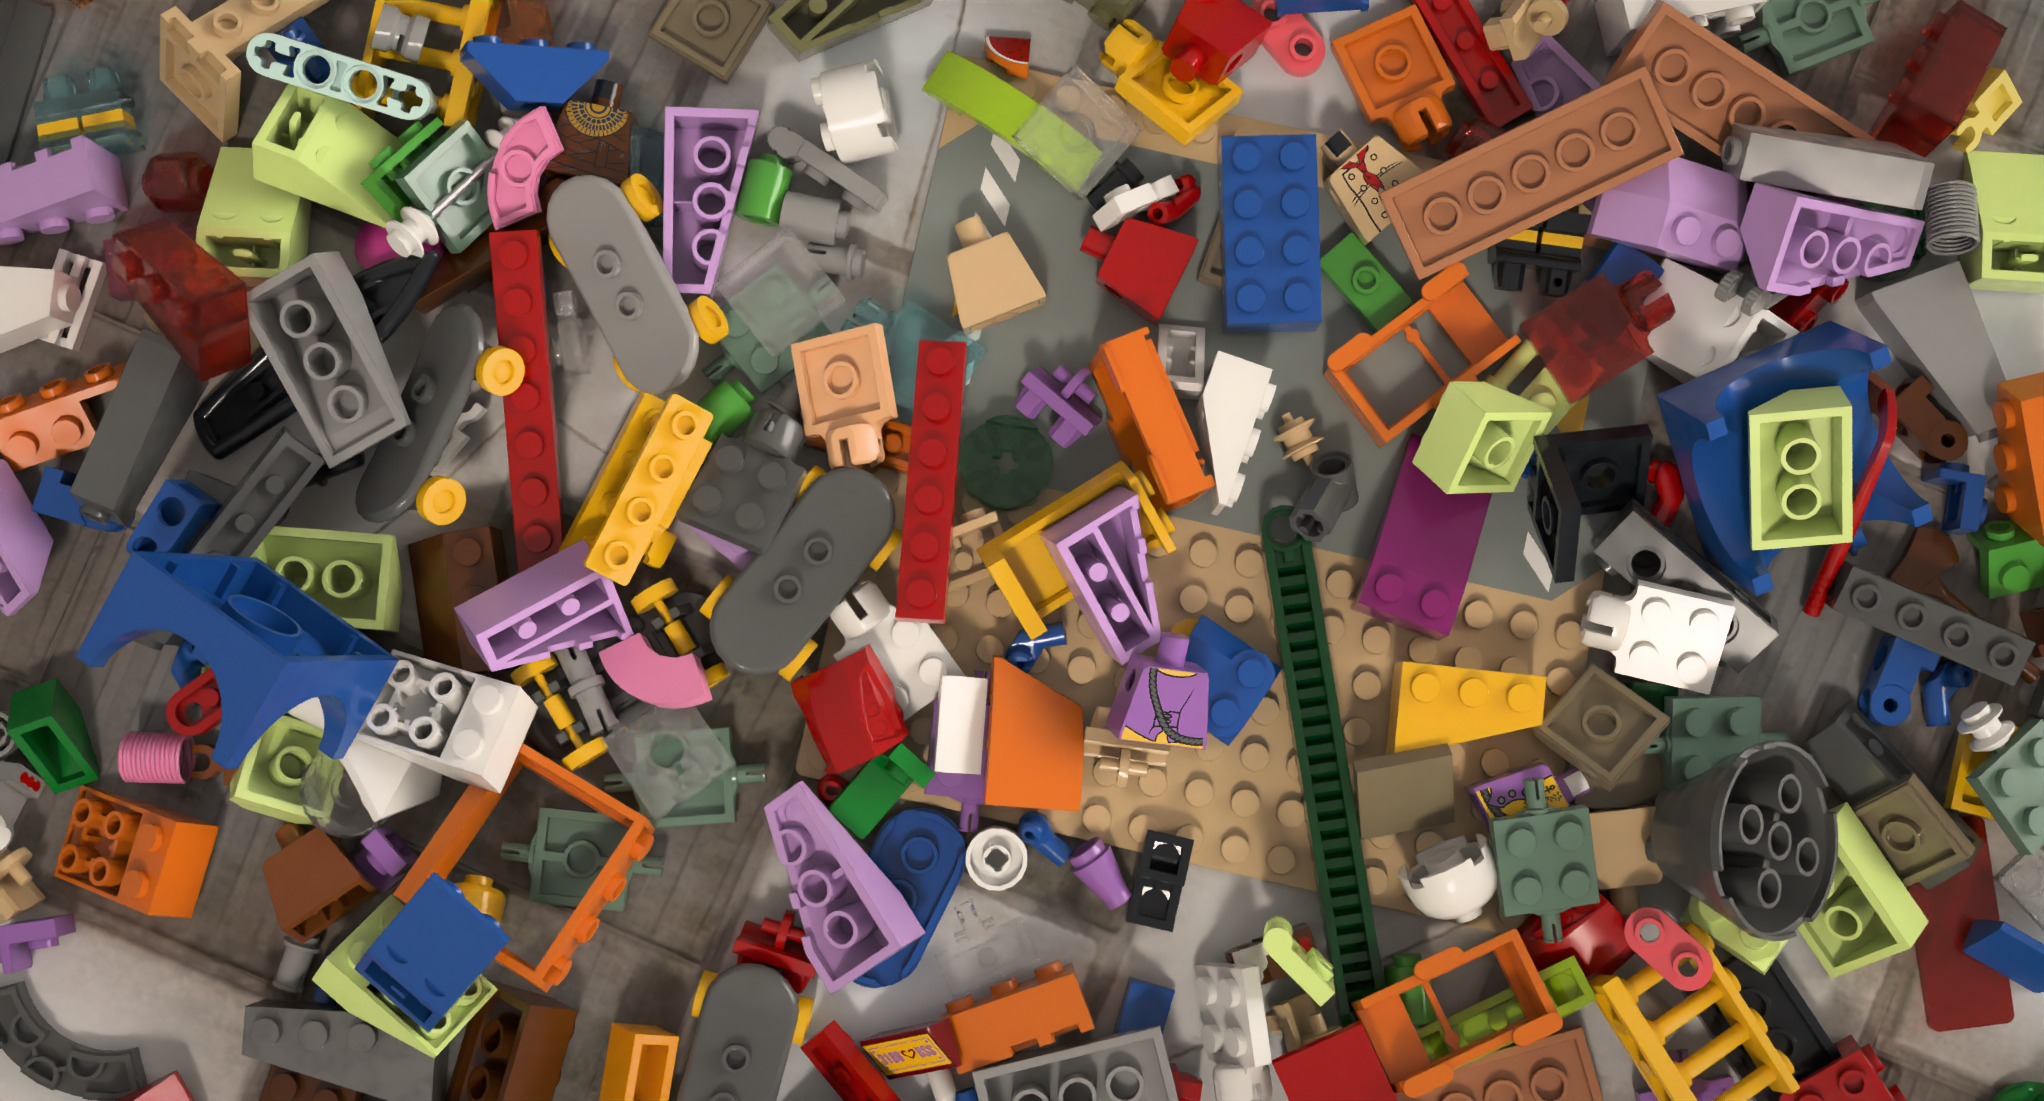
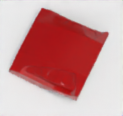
M870 644L814 673L795 678L790 683L794 698L803 712L808 729L826 763L825 772L827 774H839L873 759L903 741L909 734L903 721V710L896 700L893 684Z
M1599 893L1600 903L1571 907L1560 913L1562 936L1564 938L1562 942L1557 943L1555 940L1554 943L1543 942L1540 915L1531 914L1517 930L1538 972L1574 955L1589 982L1599 974L1613 975L1636 953L1630 948L1625 939L1624 927L1626 919Z

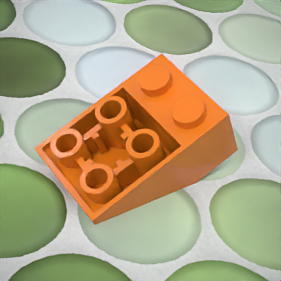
M81 785L53 876L146 915L192 918L219 826L185 813L91 786Z

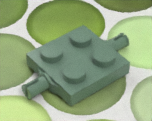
M1769 0L1756 13L1759 28L1736 36L1735 45L1736 47L1742 45L1738 50L1744 54L1766 45L1773 53L1783 79L1873 43L1875 39L1866 21L1865 6L1879 0Z
M777 263L720 307L727 319L729 333L719 341L723 354L704 369L702 368V372L708 377L712 385H715L717 381L735 368L746 375L761 395H763L794 371L790 344L832 334L820 319L817 305L837 291L838 288L831 281L830 277L825 274L823 278L804 291L803 288L792 283Z
M1757 695L1664 696V714L1670 717L1669 725L1644 754H1659L1663 766L1662 789H1672L1753 745L1766 741H1789V736L1785 731L1762 732L1760 726L1761 697Z
M731 727L635 734L636 760L632 772L604 774V782H623V784L604 785L605 793L633 791L639 804V813L648 818L654 828L737 822L736 794L739 784L767 782V774H748V772L766 771L765 762L738 765L733 754Z
M1544 778L1523 779L1527 807L1512 815L1488 818L1492 852L1497 870L1500 914L1504 917L1529 913L1540 915L1543 942L1554 943L1555 940L1558 943L1564 940L1560 920L1561 912L1571 907L1600 903L1589 808L1583 804L1561 808L1546 805Z
M543 806L539 807L537 831L531 844L503 841L501 850L518 851L519 853L502 852L500 853V860L528 863L531 875L529 902L577 907L628 830L599 812ZM645 856L641 861L635 860L625 875L627 883L622 893L614 902L608 901L602 910L625 911L629 884L634 874L662 877L664 868L645 866V864L662 866L664 865V857Z

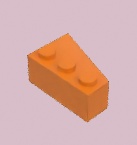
M1055 960L1034 969L1036 977L1018 984L1016 977H1012L990 986L991 995L974 1001L972 995L968 994L946 1003L947 1012L940 1014L939 1020L949 1018L962 1062L961 1066L956 1067L959 1075L1013 1057L1015 1052L1038 1043L1040 1047L1054 1043L1056 1036L1079 1028L1081 1033L1095 1029L1091 1011L1073 964L1070 963L1062 966L1060 960Z

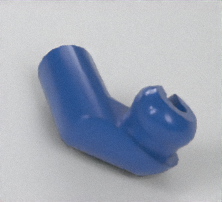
M1064 621L1044 624L1048 631L1032 641L1024 628H1022L1007 649L1005 659L1028 673L1044 648L1067 645Z

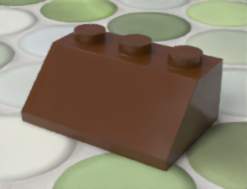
M483 526L441 533L408 544L424 658L479 675L492 673L470 644L454 608L509 579L502 530L492 526ZM518 665V666H514V667H510V668H506V669H502V670H498V671L516 669V668H519V667L522 666V665Z
M487 979L498 990L467 1024L445 1101H552L555 1088L561 1078V1068L569 1040L574 1034L578 1011L552 997Z

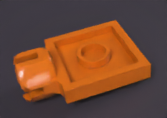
M1416 4L1331 41L1330 49L1369 128L1376 124L1386 123L1392 127L1402 149L1406 152L1422 150L1423 147L1420 143L1422 140L1426 139L1429 145H1433L1450 132L1452 120L1442 102V96L1453 91L1456 83Z

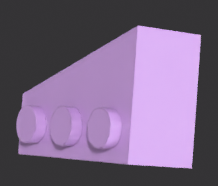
M80 135L70 139L72 148L52 155V150L45 148L34 152L36 162L17 167L16 162L10 161L0 165V245L20 243L25 240L24 235L41 232L42 234L63 233L70 229V224L86 221L90 224L106 223L114 220L116 213L129 211L130 207L119 157L87 137Z
M1117 485L1039 535L1103 651L1123 665L1129 661L1132 655H1139L1160 642L1161 629L1153 582L1149 580L1146 564V541L1142 537L1137 511V509H1140L1138 494L1121 485Z
M584 540L569 546L454 608L470 644L491 672L550 658V652L573 646L580 651L592 648L594 641L618 636L620 640H625L634 635L613 581L584 566L583 561L590 550V547Z

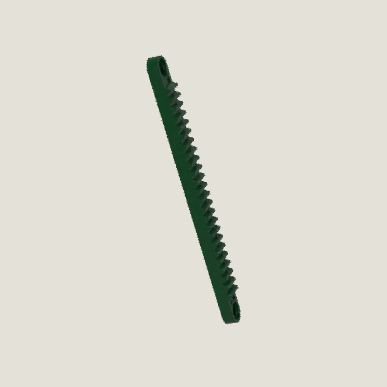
M1280 505L1272 508L1263 516L1259 525V536L1265 567V579L1268 585V597L1271 603V616L1274 622V634L1277 640V653L1280 658V667L1282 668L1280 671L1283 677V689L1289 713V726L1295 750L1301 799L1305 811L1304 817L1308 829L1307 836L1311 848L1310 854L1314 866L1317 896L1320 902V915L1326 939V952L1329 962L1334 967L1331 971L1334 973L1335 1007L1339 1024L1344 1028L1359 1021L1351 1003L1385 988L1312 544L1311 541H1305L1298 532L1295 538L1287 543H1281L1274 539L1270 531L1272 521L1279 516L1290 517L1295 508L1290 505Z

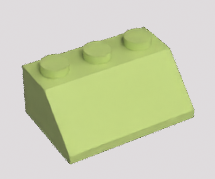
M1840 386L1789 390L1748 411L1750 547L1752 551L1853 542L1852 405Z
M274 526L250 556L257 557L354 628L399 632L403 579L396 536Z
M1848 802L1827 810L1836 812L1838 823L1837 863L1828 897L1813 922L1804 921L1797 928L1831 979L1910 949L1929 922Z

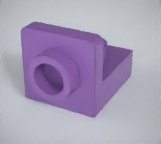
M388 826L374 829L361 841L365 848L356 855L355 862L381 891L386 892L391 890L407 875L418 859V856L395 830Z
M74 913L18 921L0 926V963H2L4 974L31 968V950L58 946V937L76 932Z

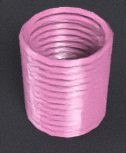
M128 731L122 737L118 749L117 764L120 777L126 783L186 784L191 779V772L194 771L196 764V753H191V747L195 746L193 737L172 732Z

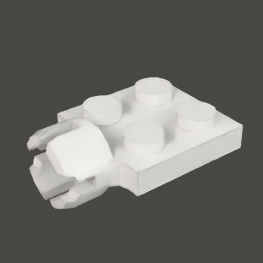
M1638 579L1632 594L1621 596L1600 590L1592 592L1586 603L1588 612L1583 614L1581 621V643L1585 646L1610 651L1615 655V673L1710 694L1735 611L1734 601Z
M869 580L851 589L853 595L865 610L864 613L859 616L844 596L830 614V618L845 640L843 646L833 653L835 659L839 661L857 652L863 646L870 644L893 684L896 700L903 710V721L938 697L940 675L966 677L929 624L897 621L895 618L896 606L889 603L877 585Z
M1220 962L1195 965L1197 974L1194 985L1195 995L1201 1004L1204 1025L1201 1029V1040L1204 1049L1207 1051L1208 1060H1213L1217 1063L1214 1066L1212 1075L1216 1100H1271L1273 1089L1268 1065L1272 1064L1259 966Z

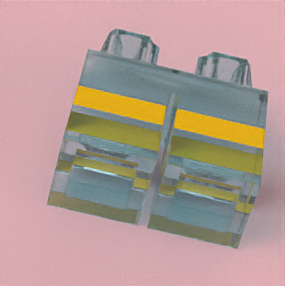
M103 66L89 69L86 72L89 91L78 94L76 92L75 80L68 75H56L43 79L44 100L34 102L40 150L48 148L52 150V155L72 148L70 139L83 135L116 156L146 151L142 133L136 129L132 111L135 107V100L123 91L118 73L111 67Z

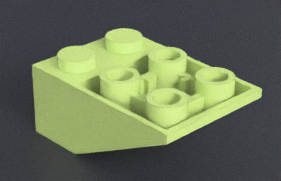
M288 84L252 142L253 179L386 228V223L394 219L360 183L374 172L368 164L389 145L396 152L403 145L397 140L396 136L351 103Z
M221 147L197 225L193 274L213 285L256 287L307 257L311 200L253 179L252 148Z
M1988 151L1964 152L1963 181H1968L1977 188L1979 232L1981 236V242L1978 247L1970 252L1960 254V264L1970 289L2044 294V155Z
M391 894L324 960L311 980L347 1012L435 1059L498 989L481 974L448 1013L427 1033L354 969L358 962L404 908V905Z

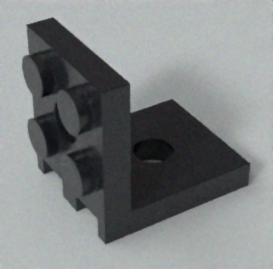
M1648 424L1533 436V445L1537 453V465H1531L1530 482L1534 490V501H1528V511L1555 583L1574 581L1581 515L1620 511L1632 498L1644 507L1653 434ZM1598 467H1607L1599 476H1588L1592 470Z

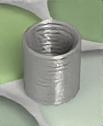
M1946 180L1928 187L1923 205L1924 221H1926L1924 225L1925 247L1929 252L1935 255L1955 256L1970 252L1979 246L1981 236L1977 206L1978 193L1974 184L1963 180Z

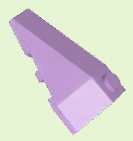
M1755 183L1740 226V232L1758 288L1770 292L1801 296L1811 293V288L1828 285L1835 287L1843 285L1845 279L1863 275L1869 278L1910 267L1926 221L1795 190Z

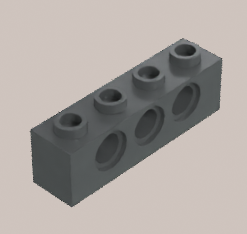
M1634 498L1594 537L1593 552L1597 554L1594 557L1596 562L1612 576L1620 573L1633 584L1630 587L1632 592L1636 588L1638 579L1670 587L1678 581H1687L1694 585L1695 589L1693 592L1734 601L1735 611L1718 666L1724 667L1727 664L1739 674L1779 635L1777 619ZM1649 550L1656 553L1659 559L1653 565L1642 566L1637 564L1633 557L1640 551Z
M1844 560L1825 603L1835 611L2012 686H2015L2036 644L2018 632L1847 560Z

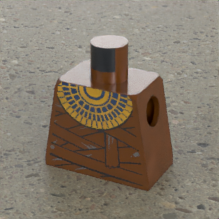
M597 79L591 103L575 99H568L555 126L564 151L550 160L543 171L548 178L555 179L560 177L570 179L575 176L594 175L605 178L620 188L624 180L636 173L639 125L632 112L619 109L624 88L622 85L608 80Z

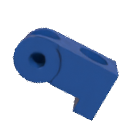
M45 466L31 511L107 532L118 533L131 526L135 519L136 510L126 527L111 520L106 525H102L82 515L79 512L81 506L70 494V489L77 474Z
M166 479L130 536L126 545V551L130 554L133 551L183 553L186 544L191 541L204 520L210 519L221 503L187 479Z
M1882 636L1858 695L1857 708L1872 724L1884 726L1901 724L1910 714L1912 705L1909 696L1920 671L1934 672L1941 655L1897 636Z

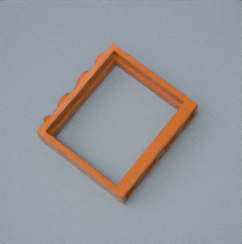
M522 743L501 794L469 784L393 895L406 905L434 872L445 880L523 767L628 830L537 967L532 966L504 947L493 959L547 993L552 984L555 986L559 985L567 976L572 966L570 957L580 942L583 944L587 943L596 932L600 923L598 915L608 901L614 902L622 893L627 883L625 875L634 861H641L648 854L654 842L652 834L655 828L645 816Z

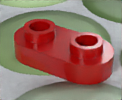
M211 668L181 688L169 699L166 707V718L171 728L177 733L187 736L202 735L221 723V697L218 683ZM195 703L202 707V716L198 720H194L190 714L191 707Z

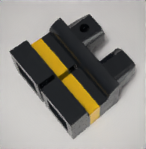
M1564 211L1490 246L1488 264H1495L1494 289L1521 292L1525 269L1541 271L1538 295L1555 298L1566 297L1572 274L1581 271L1582 261L1580 256L1584 235L1587 233L1591 215Z

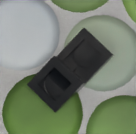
M1147 829L1132 888V896L1129 901L1126 922L1173 932L1182 887L1185 885L1194 844L1193 839Z

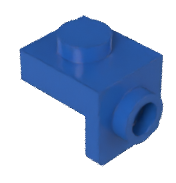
M1941 462L1940 468L1923 472L1922 482L1948 486L1941 532L1963 535L1979 531V526L1983 524L1988 510L1987 500L1983 498L1986 475L1969 473V465L1954 462Z

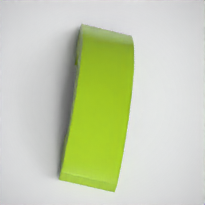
M948 50L922 88L923 92L958 115L965 114L1037 162L1038 168L1074 192H1077L1102 154L1100 150L1043 106L985 69Z
M1574 955L1538 972L1562 1019L1597 1001ZM1509 988L1448 1017L1447 1020L1452 1031L1459 1035L1458 1043L1460 1048L1524 1019L1525 1016L1512 989ZM1438 1020L1416 1030L1431 1062L1453 1052L1451 1046H1448L1444 1041L1445 1033ZM1511 1041V1042H1509V1043H1507V1044H1505V1045H1503V1046H1501V1047H1499V1048H1496V1049H1494V1050H1492V1051H1490V1052H1488V1053H1486V1054H1484V1055H1482V1056H1479V1057H1477V1058H1475V1059H1473V1060H1471V1061H1469V1062H1467V1063H1465V1064H1462V1065H1460V1066L1454 1068L1453 1070H1455V1069H1457V1068H1460V1067H1462V1066H1464V1065H1466V1064H1469V1063H1471V1062H1473V1061H1475V1060H1478V1059H1480V1058H1482V1057H1484V1056H1486V1055H1488V1054H1491V1053H1493V1052H1495V1051H1497V1050H1499V1049H1501V1048H1503V1047H1505V1046H1508V1045H1510V1044H1512V1043H1514V1042Z

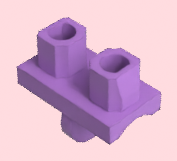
M1061 364L1053 373L1057 378L1055 379L1038 365L1033 371H1028L1020 381L1025 386L1021 390L1014 406L1032 420L1036 419L1047 405L1056 411L1060 417L1048 431V434L1063 448L1070 446L1082 435L1087 436L1103 420L1101 416L1084 403L1086 402L1089 405L1097 395L1084 383L1092 373L1085 366L1074 375Z

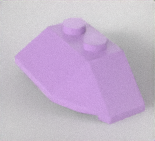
M1677 157L1598 195L1586 234L1726 275L1731 270H1738L1739 267L1750 261L1740 232V226L1750 199L1747 181L1739 180L1727 172Z
M0 458V610L8 617L15 615L38 593L54 540L38 513L31 511L33 505L26 495L22 483L16 478L7 461Z

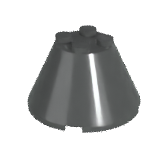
M1782 741L1758 743L1672 789L1660 790L1655 800L1656 809L1652 819L1651 835L1645 843V854L1651 863H1657L1659 869L1667 878L1750 936L1768 941L1791 939L1797 936L1795 930L1804 921L1813 922L1818 916L1828 897L1835 874L1838 855L1836 812L1827 811L1821 787L1829 785L1818 764L1802 748Z

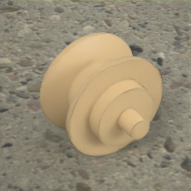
M1290 412L1281 416L1285 424L1277 429L1280 435L1273 438L1272 441L1285 443L1288 450L1282 457V460L1292 457L1293 461L1297 462L1303 459L1306 465L1309 466L1313 460L1312 454L1320 450L1317 443L1325 438L1312 436L1309 428L1315 421L1314 418L1307 421L1304 420L1303 416L1293 419Z

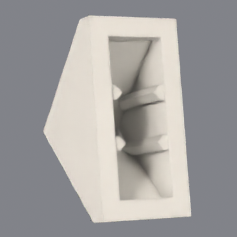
M1159 323L1156 351L1176 397L1199 400L1204 387L1205 328Z

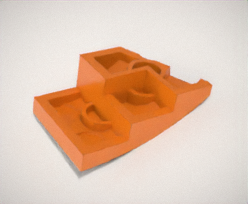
M992 655L988 691L990 708L985 744L987 762L982 797L984 804L1080 812L1084 746L1082 706L1065 695L1056 692L1034 676L1032 677L1017 668L1000 655Z

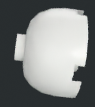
M1476 834L1478 842L1472 843L1467 842L1465 835L1441 841L1416 854L1415 858L1418 865L1408 871L1405 864L1400 867L1398 877L1412 903L1425 915L1441 920L1455 919L1457 923H1465L1482 914V906L1492 898L1497 888L1495 860L1489 841L1484 835Z

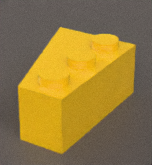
M1405 661L1395 662L1385 755L1445 743L1453 745L1540 726L1543 723L1547 677Z

